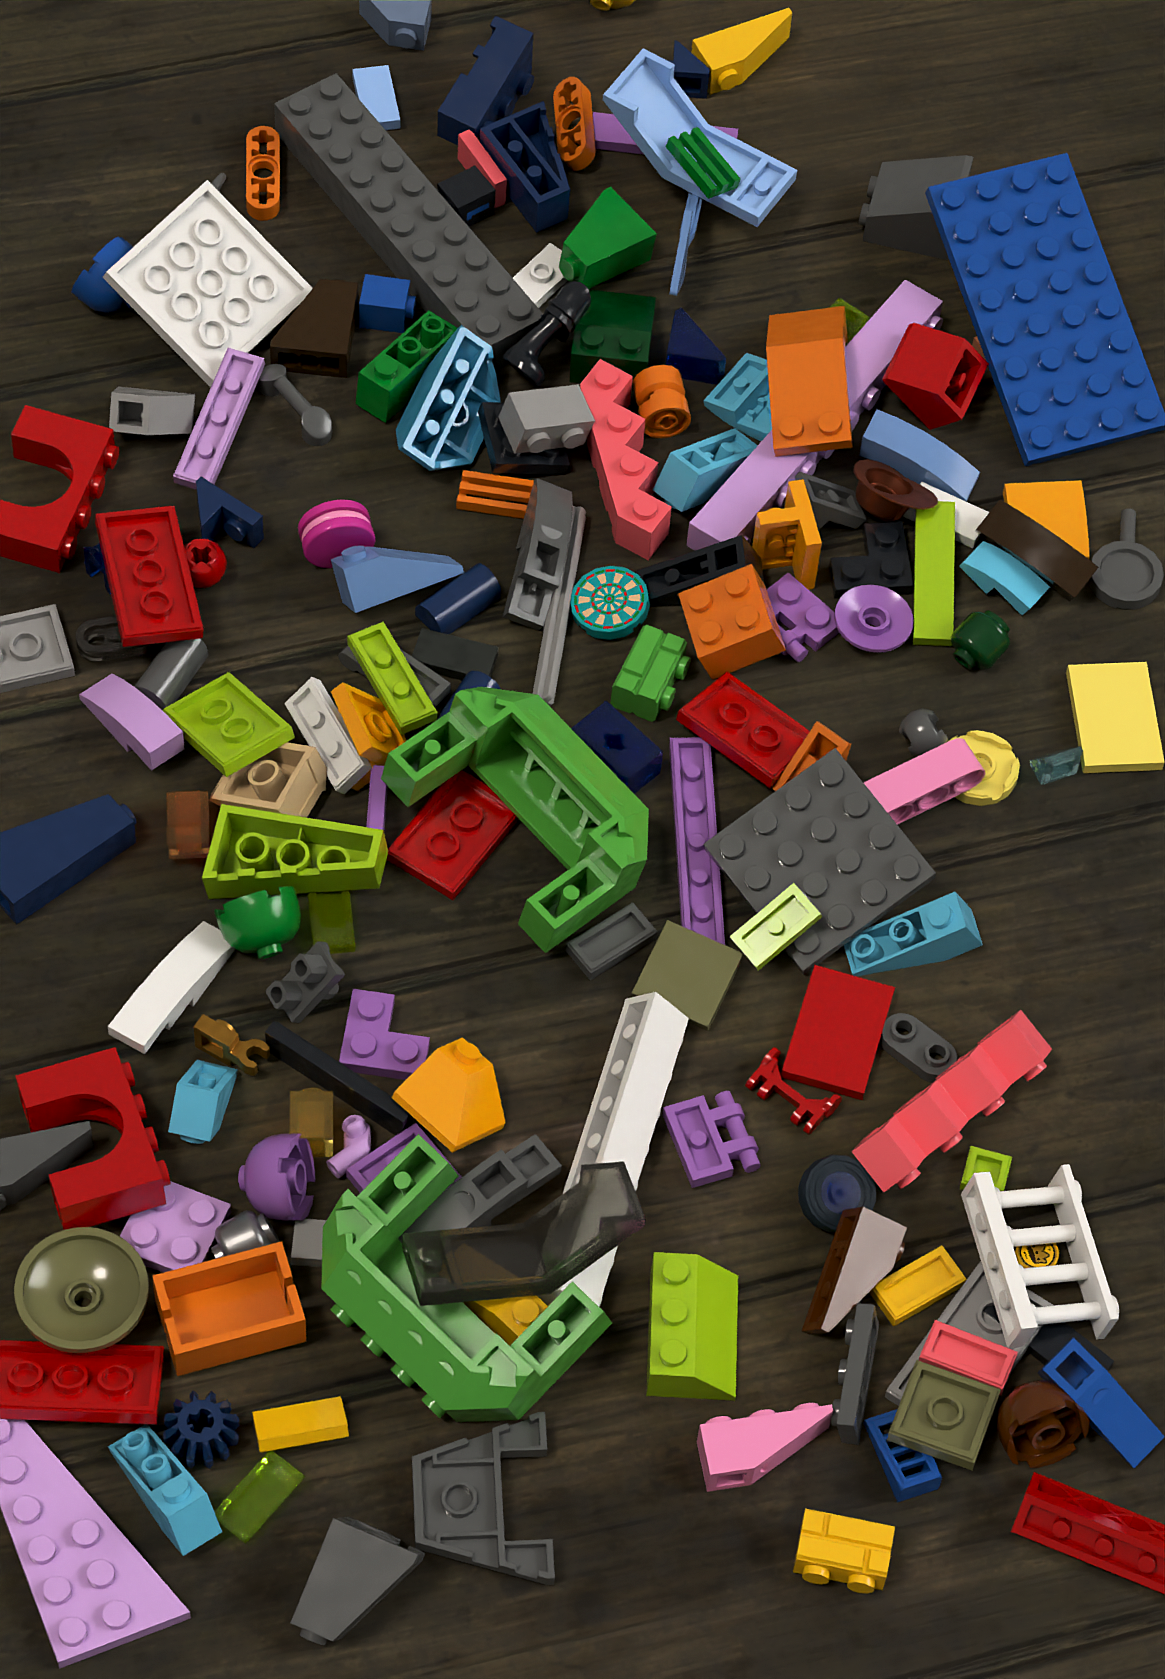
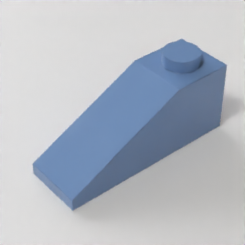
M361 545L349 547L342 551L341 556L330 559L342 603L355 613L464 573L462 565L449 556L370 546L364 547Z

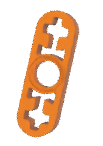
M568 77L557 85L553 94L557 150L561 160L571 170L579 171L586 168L592 162L596 153L591 93L577 77ZM581 117L579 123L573 129L568 130L569 125L576 118Z
M268 126L255 127L248 132L246 137V207L248 214L260 221L273 219L280 211V137L275 129ZM260 143H267V154H260ZM261 168H266L273 172L267 178H259L253 173ZM260 192H267V204H259Z

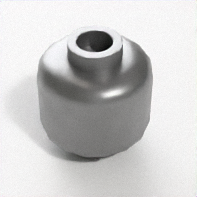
M246 1210L216 1228L215 1238L218 1244L211 1247V1250L217 1259L280 1241L263 1213L257 1216L254 1212Z

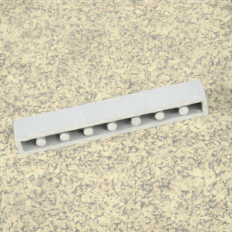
M657 992L625 999L531 1290L547 1306L572 1281L595 1304L600 1306L602 1302L604 1288L610 1269L614 1264V1256L622 1231L626 1225L629 1208L638 1187L639 1176L645 1157L649 1152V1144L661 1113V1106L668 1084L672 1078V1071L679 1049L683 1043V1036L689 1020L687 1016Z

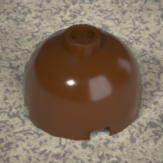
M1036 1380L1017 1386L1005 1398L998 1410L997 1432L1000 1442L1012 1463L1019 1466L1018 1460L1027 1461L1030 1468H1040L1054 1464L1075 1451L1077 1448L1073 1442L1079 1437L1080 1433L1083 1434L1084 1438L1087 1436L1090 1420L1083 1408L1058 1385L1050 1380Z

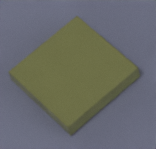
M667 920L632 991V997L657 992L687 1016L689 1023L708 1031L744 955L740 951Z
M916 1360L889 1430L887 1441L973 1471L1001 1389Z

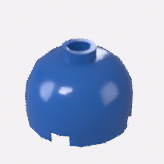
M115 237L94 256L93 260L95 263L89 271L84 269L81 272L71 292L83 304L98 312H115L124 305L129 309L132 308L106 282L103 276L133 246L122 237Z

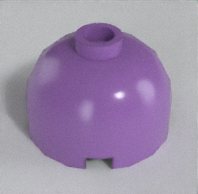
M299 1133L278 1134L263 1139L253 1147L248 1154L245 1165H242L239 1169L238 1182L241 1191L246 1192L248 1201L259 1214L263 1213L267 1218L283 1221H303L309 1215L314 1195L306 1196L307 1182H315V1168L310 1144L306 1138H300L301 1134Z

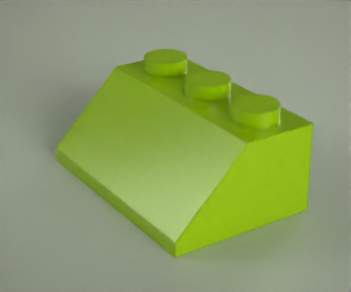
M653 1253L650 1274L646 1396L735 1401L738 1275L698 1254Z

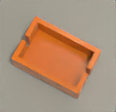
M282 1241L152 1276L154 1297L177 1376L306 1342V1319L296 1286L293 1284V1276Z

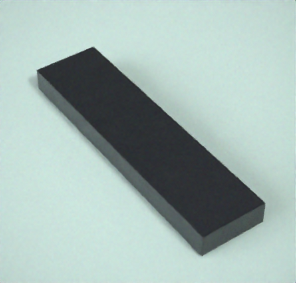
M273 1021L265 1031L266 1044L269 1046L272 1055L395 1136L412 1125V1116L393 1100L392 1096L279 1022Z

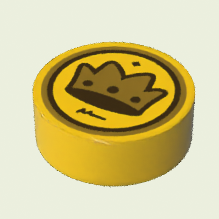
M1056 1243L1016 1247L1015 1255L1018 1264H1021L1023 1268L1052 1266L1057 1264L1059 1250Z

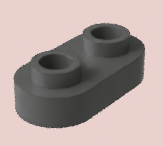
M897 1013L885 1020L880 1039L882 1048L923 1080L933 1083L938 1075L957 1060L955 1048L914 1016L906 1013ZM905 1029L909 1034L901 1035L896 1030ZM938 1053L943 1059L935 1060L929 1054Z

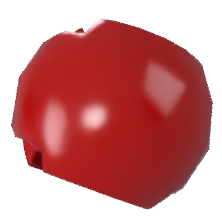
M194 539L186 543L184 548L193 586L195 588H209L218 583L225 574L227 566L225 553L218 543L209 539Z

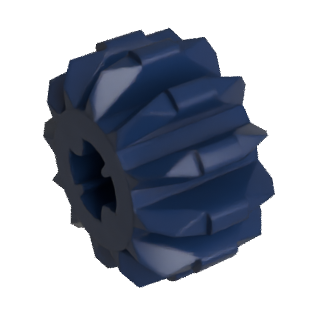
M192 1390L189 1394L190 1403L187 1404L176 1399L173 1403L175 1413H166L164 1425L168 1429L163 1432V1439L165 1444L173 1445L171 1452L177 1459L186 1456V1463L190 1469L196 1465L198 1459H204V1465L210 1469L213 1466V1456L226 1461L229 1457L227 1446H236L238 1444L239 1436L234 1430L239 1427V1418L236 1414H230L231 1403L228 1399L216 1404V1394L211 1390L206 1395L205 1400H199L198 1394ZM201 1426H207L202 1429L201 1433H195L200 1431Z

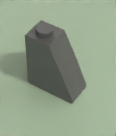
M352 1517L333 1518L290 1623L302 1628L299 1634L301 1637L320 1645H325L327 1639L330 1641L342 1639L422 1562L425 1553L412 1546H409L408 1549L399 1546L401 1539Z

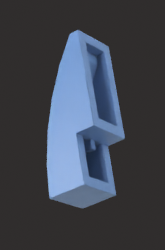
M876 409L862 438L859 456L886 464L918 484L924 482L963 501H968L979 478L980 472L947 445L925 431Z

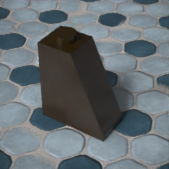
M320 279L271 340V364L284 365L286 372L347 378L358 312V283L344 280Z

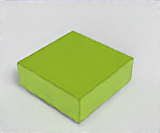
M970 1146L959 1189L964 1190L974 1173L990 1172L994 1186L1000 1191H1004L1012 1157Z

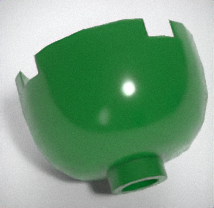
M293 886L278 887L280 891L279 896L271 897L267 890L258 891L223 904L224 910L215 909L217 923L224 939L239 952L257 953L260 960L283 953L281 945L294 938L299 930L301 921L300 905Z

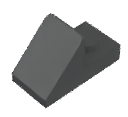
M799 472L795 476V480L804 479L818 531L829 520L835 524H842L857 529L867 520L856 500L854 490L803 472Z

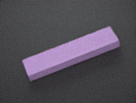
M227 348L173 475L174 483L196 489V481L203 477L215 485L265 366L264 358Z

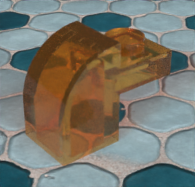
M209 790L167 791L168 826L166 830L169 859L207 858L211 845Z

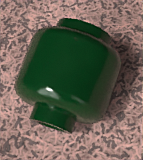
M986 610L984 613H970L951 636V643L956 650L953 653V657L968 670H971L973 666L982 670L991 668L1010 645L1009 627L998 615L989 610Z

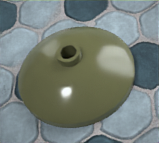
M91 1227L62 1230L40 1241L22 1261L14 1284L17 1312L26 1329L43 1344L70 1353L94 1352L112 1346L122 1340L135 1328L142 1318L149 1296L148 1275L138 1252L120 1236L103 1229ZM82 1298L91 1300V1303L86 1307L76 1305L77 1301Z

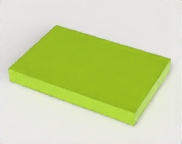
M230 672L162 710L183 731L184 739L226 777L295 738L292 727Z

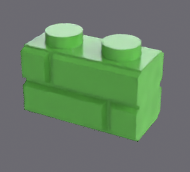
M649 625L643 626L612 686V706L629 714L633 712L635 716L651 722L656 720L661 709L668 711L676 692V688L672 686L676 678L680 680L685 678L690 666L691 658L686 656V640L671 633L664 634L663 630Z

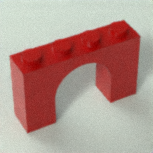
M25 405L11 433L14 458L55 469L64 474L71 481V485L59 499L42 506L28 507L0 500V557L60 573L66 559L71 560L75 554L77 535L80 528L86 529L88 526L92 502L94 498L99 499L103 493L105 474L108 468L113 469L119 456V447L115 446L114 431L111 428Z
M116 1047L15 1075L20 1102L31 1133L80 1120H97L115 1127L122 1134L115 1148L104 1157L48 1175L53 1201L63 1230L91 1227L167 1204L164 1186L171 1185L168 1169L164 1159L159 1161L155 1159L154 1153L158 1152L159 1148L152 1126L144 1128L142 1120L147 1119L143 1099L141 1094H132L130 1087L135 1086V1080L129 1061L121 1063Z

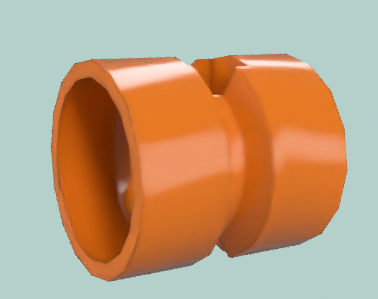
M656 365L638 373L633 379V390L636 403L639 406V416L646 419L644 433L654 438H668L686 430L691 422V415L679 370L673 366Z

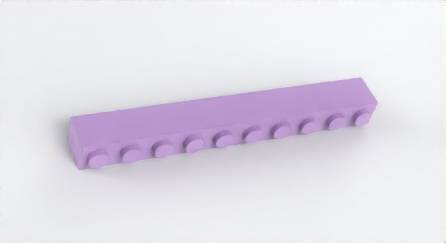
M907 280L902 282L845 347L851 431L855 428L859 415L865 408L867 410L873 408L879 399L881 390L886 386L882 378L908 325L917 323L936 330H940L943 319L940 317L943 301ZM771 430L689 522L687 546L696 551L743 535L750 544L754 536L757 512L779 507L783 509L785 507L788 481H795V476L799 472L812 476L816 470L817 463L822 458H829L834 450L775 457Z

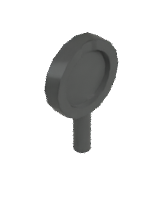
M1133 509L1121 511L1120 541H1114L1102 546L1093 555L1092 562L1099 568L1089 579V586L1095 596L1108 606L1137 610L1149 605L1158 596L1164 572L1162 563L1156 554L1144 545L1135 543L1136 511Z

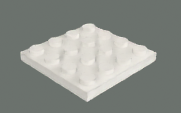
M208 180L103 276L106 282L210 388L227 348L245 353L252 351L301 304L313 289Z

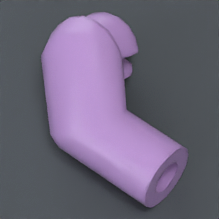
M360 1115L348 1116L343 1121L344 1149L326 1161L328 1168L338 1179L346 1174L347 1168L371 1152V1129Z

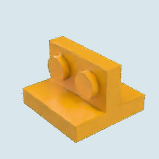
M804 479L788 481L784 509L771 508L766 511L757 512L752 548L761 557L762 570L792 566L795 578L808 590L814 589L822 541Z
M342 682L331 691V694L359 756L368 759L372 768L373 765L385 766L388 753L407 741L405 735L399 733L379 698ZM371 770L352 789L359 791L370 782Z

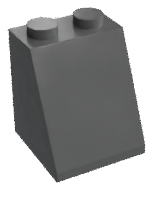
M963 155L882 162L878 177L871 175L866 197L872 198L871 203H863L859 218V225L865 226L863 241L949 261L925 192L930 186L970 177L974 157Z

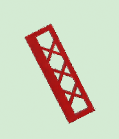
M1036 1472L1033 1473L1011 1532L1165 1594L1164 1524Z

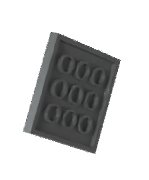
M836 748L703 844L705 851L755 914L793 883L821 913L822 918L784 949L785 953L803 975L814 968V965L821 963L936 878V872Z

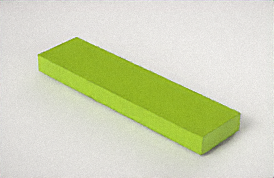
M938 501L934 508L925 510L915 509L913 645L952 646L951 636L954 629L955 502Z

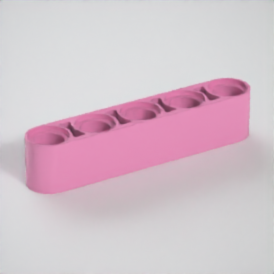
M957 738L864 782V784L898 825L970 790L982 781L986 773L966 741L962 738Z

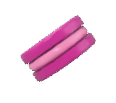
M332 500L321 503L307 511L298 524V533L302 542L304 556L308 562L317 567L333 568L330 559L341 556L343 550L358 545L374 547L375 534L371 526L369 512L362 504L356 501Z

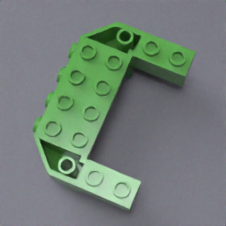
M487 687L460 690L454 696L450 712L388 753L381 780L407 807L469 766L567 869L565 873L526 900L518 925L545 953L636 887L647 861L649 809L538 694Z
M418 1134L357 1197L349 1189L340 1197L323 1226L321 1289L336 1303L330 1310L348 1328L355 1322L366 1332L360 1340L378 1358L386 1352L396 1362L390 1370L408 1388L416 1382L427 1393L421 1400L439 1418L447 1413L456 1422L519 1420L599 1338L612 1322L605 1312L572 1281L510 1346L497 1333L495 1334L398 1239L459 1176L452 1166Z

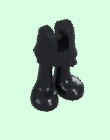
M573 281L567 283L554 299L548 301L549 307L545 309L541 318L538 319L539 325L533 328L518 343L509 348L502 356L508 364L538 387L545 380V373L538 363V357L542 350L553 338L560 342H566L570 333L575 330L577 324L591 305L589 289L581 282Z

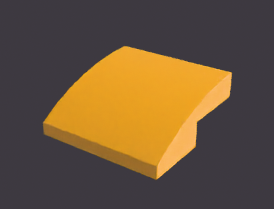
M1081 480L1009 483L1004 485L1003 498L1005 503L1035 520L1089 559L1087 516Z

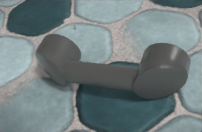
M270 364L264 366L256 385L258 391L265 396L274 397L281 394L301 416L302 438L307 444L311 446L327 444L333 435L330 415L321 407L312 406L287 379L286 367L284 365Z

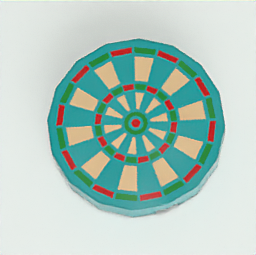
M617 566L596 568L582 576L573 587L570 601L576 624L586 630L588 635L607 640L625 637L632 633L634 627L645 621L650 607L647 587L640 576L625 567Z

